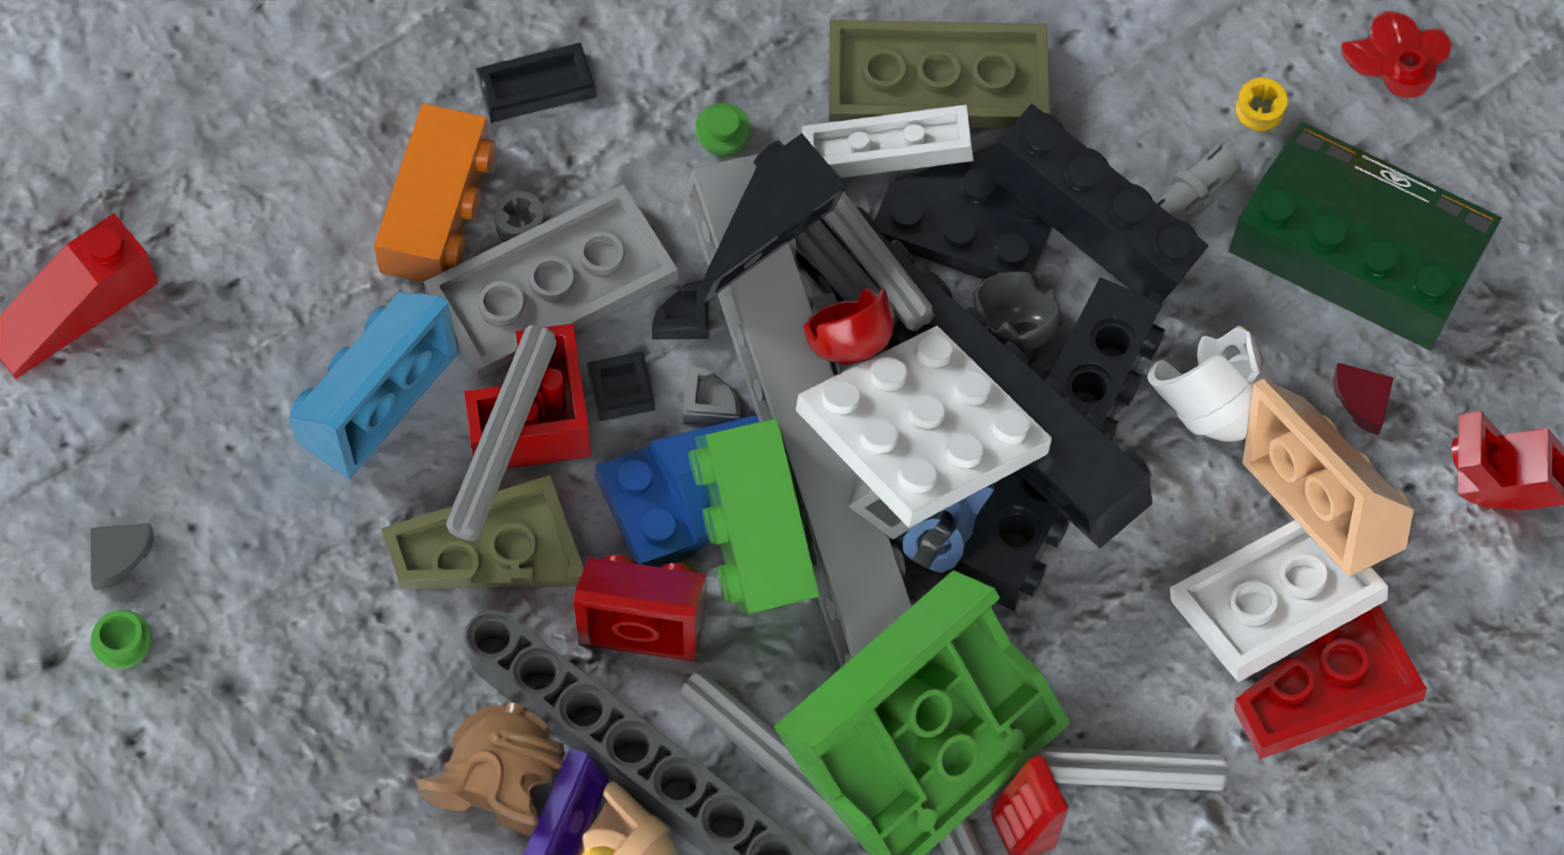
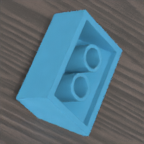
M399 292L387 306H379L368 318L364 332L351 347H343L336 353L329 364L328 373L314 389L308 388L303 391L294 402L288 419L296 443L350 480L458 355L449 302L438 295Z

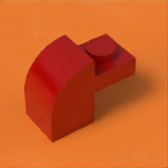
M1482 411L1459 414L1458 437H1455L1452 441V457L1458 470V495L1461 498L1482 507L1512 510H1530L1564 505V446L1549 428L1502 435Z

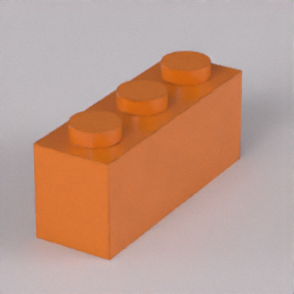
M424 103L421 104L374 243L380 273L424 283V281L451 269V267L453 268L461 264L466 244V238L462 235L466 219L474 220L476 218L481 200V188L477 187L481 173H489L491 171L496 154V141L489 138L487 117Z

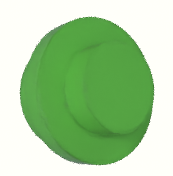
M718 103L707 107L700 113L695 125L696 137L700 145L710 154L718 157H729L739 152L747 144L751 133L750 120L747 114L741 108L728 103Z
M116 610L105 614L96 623L91 633V648L96 658L103 665L113 669H127L137 665L147 656L152 645V632L146 620L139 614L128 610Z

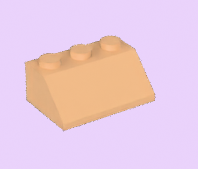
M1265 379L1255 382L1253 385L1242 464L1348 577L1405 550L1414 509L1410 506L1405 495L1399 490L1393 489L1373 468L1367 456L1357 452L1337 431L1334 423L1327 416L1321 415L1304 397Z

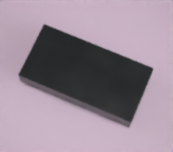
M581 42L476 68L477 80L490 123L596 97L595 83Z

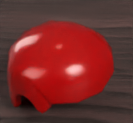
M866 288L862 290L858 302L843 301L821 308L803 325L806 340L811 350L822 359L842 365H849L867 361L886 348L894 331L893 312L886 290H879L880 294L877 297L871 289Z

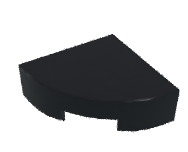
M702 280L685 284L679 292L671 296L657 309L652 323V340L709 339V300L703 304L696 296Z

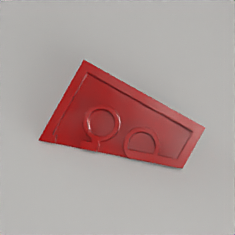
M1378 605L1318 638L1295 658L1288 657L1235 699L1234 712L1259 759H1263L1423 701L1427 688L1382 608Z

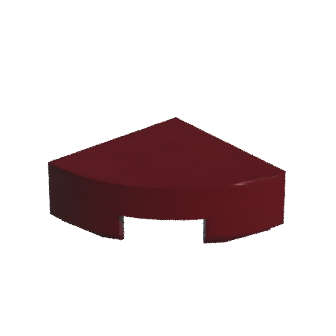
M1337 363L1333 376V388L1336 397H1339L1342 405L1354 418L1353 422L1357 426L1372 434L1379 435L1383 426L1394 377Z

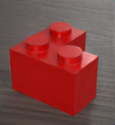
M573 323L542 327L551 330L555 334L556 346L506 469L592 457ZM525 330L515 331L517 347ZM502 386L464 391L473 456Z

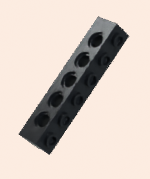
M1100 277L1049 377L1054 379L1063 388L1070 400V404L1083 416L1086 413H1091L1099 419L1107 429L1112 441L1119 425V421L1113 419L1112 416L1119 402L1126 406H1129L1143 376L1135 372L1142 357L1149 360L1153 359L1166 329L1157 326L1163 304ZM1103 346L1114 347L1122 355L1108 356L1103 354L1098 348ZM1089 392L1094 394L1099 401L1086 403L1079 400L1074 394ZM1016 471L996 481L994 491L976 516L972 535L965 544L963 555L953 568L954 571L994 588L1000 597L996 603L1012 611H1015L1023 593L1031 597L1035 595L1048 566L1040 562L1048 545L1055 548L1059 547L1070 524V521L1047 499L1031 495L1026 490L1031 485ZM1010 532L1019 533L1029 543L1019 547L1011 546L1004 542L1001 536Z

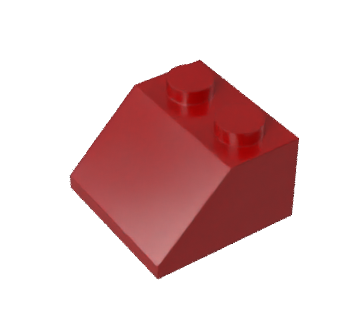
M608 555L604 559L589 557L576 586L573 598L578 644L580 646L696 662L707 602V574L697 573L694 568L677 563L665 564L662 568L639 565L636 560L622 555Z

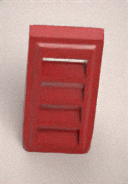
M1039 755L1029 759L992 807L990 817L1008 855H1040L1056 848L1069 806L1045 757L1042 758Z

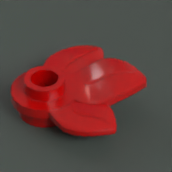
M1384 11L1374 18L1370 32L1371 38L1351 40L1341 44V53L1352 69L1364 76L1383 78L1387 89L1391 93L1404 98L1418 97L1428 90L1429 86L1435 81L1437 66L1449 59L1452 46L1449 36L1443 29L1433 28L1420 32L1413 19L1406 14L1394 11Z

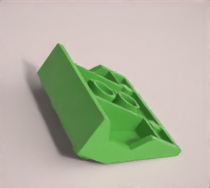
M954 570L774 726L801 772L869 855H926L1021 769L1029 759L1033 758L1070 724L1041 670L1011 644L991 607L1000 599L996 590Z

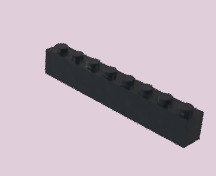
M857 206L858 211L932 304V311L934 313L932 321L929 324L923 325L917 331L907 329L897 316L893 335L884 350L887 351L938 326L1052 437L1047 455L1016 472L1098 548H1102L1153 504L1150 477L1152 475L1147 464L1134 451L1128 449L1123 452L1110 440L1107 429L1099 419L1091 413H1086L1083 416L1070 404L1066 392L1051 377H1046L1044 380L1030 369L1029 361L1015 344L1009 341L1005 344L1001 343L991 334L988 323L977 310L972 307L962 308L953 299L950 289L935 273H930L929 275L923 273L915 265V261L908 249L896 239L889 242L878 232L877 225L871 216L863 208ZM820 219V221L826 226V228L832 233V235H833V236L838 240V242L842 245V243L839 241V239L836 237V235L832 232V230L829 228V226L826 224V222H825L823 219ZM796 244L794 260L797 269L824 294L834 293L837 302H843L844 299Z

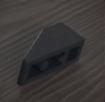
M802 133L785 145L780 140L773 142L755 158L753 164L756 166V169L696 294L703 304L832 212L837 206L847 185Z

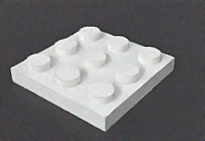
M938 326L798 394L796 412L908 528L1047 455L1052 437Z

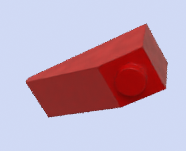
M115 213L67 243L1 313L0 360L15 379L158 285L147 252Z

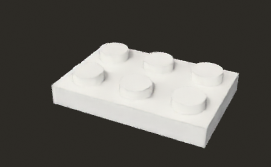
M1294 520L1170 587L1171 602L1236 681L1240 682L1387 601L1388 585L1371 566L1348 577L1300 524Z

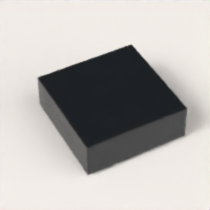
M643 351L587 362L588 375L599 421L655 410V400Z

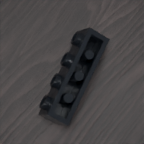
M1032 103L999 140L981 167L984 173L1126 287L1156 302L1162 303L1209 246L1198 237L1192 226L1183 220L1174 218L1153 201L1152 196L1146 189L1128 181L1109 165L1101 153L1087 148L1068 133L1056 117L1043 113Z

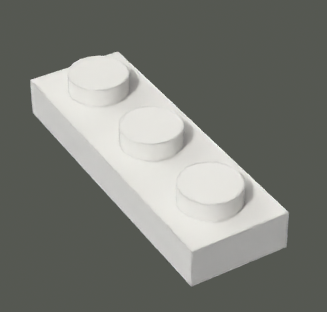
M967 105L802 126V134L840 178L973 161Z

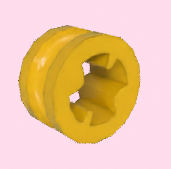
M1259 77L1249 80L1240 90L1236 102L1238 120L1245 127L1253 131L1265 132L1274 129L1281 123L1287 108L1288 96L1285 89L1278 82L1270 78ZM1261 97L1262 103L1265 98L1272 102L1270 112L1262 113V107L1258 111H1254L1251 108L1253 98Z

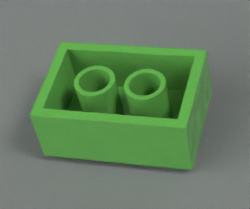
M778 419L764 420L695 437L697 449L688 451L689 461L695 484L697 486L706 485L711 507L702 509V515L710 544L716 543V545L720 544L725 565L716 567V574L724 602L734 603L736 610L751 614L820 597Z

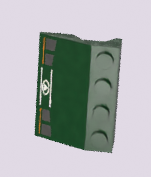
M1301 122L1262 177L1240 215L1228 252L1432 351L1470 276L1474 273L1503 217L1305 122Z

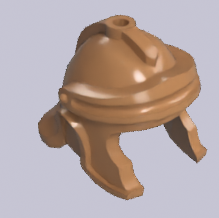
M508 702L507 705H495L481 709L470 715L455 732L451 740L453 754L450 761L443 765L445 773L416 780L418 793L425 801L445 810L459 812L466 811L471 806H475L495 813L496 819L505 827L520 834L531 836L539 822V818L537 817V808L532 805L533 799L529 792L533 786L552 782L553 775L559 774L563 766L562 759L565 757L564 743L549 740L550 729L547 724L524 706Z

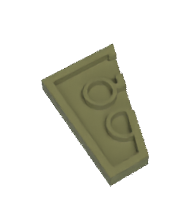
M551 475L497 491L479 538L475 541L457 538L449 533L446 522L453 506L381 528L400 589L577 586L584 570Z

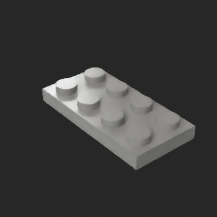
M621 184L424 281L427 295H438L449 302L456 344L479 381L511 365L518 348L515 331L525 330L530 325H537L542 328L573 323L574 332L678 281V269L625 185Z

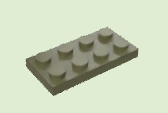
M830 20L828 123L967 105L969 127L1010 128L1031 103L1043 113L1050 114L1047 24Z

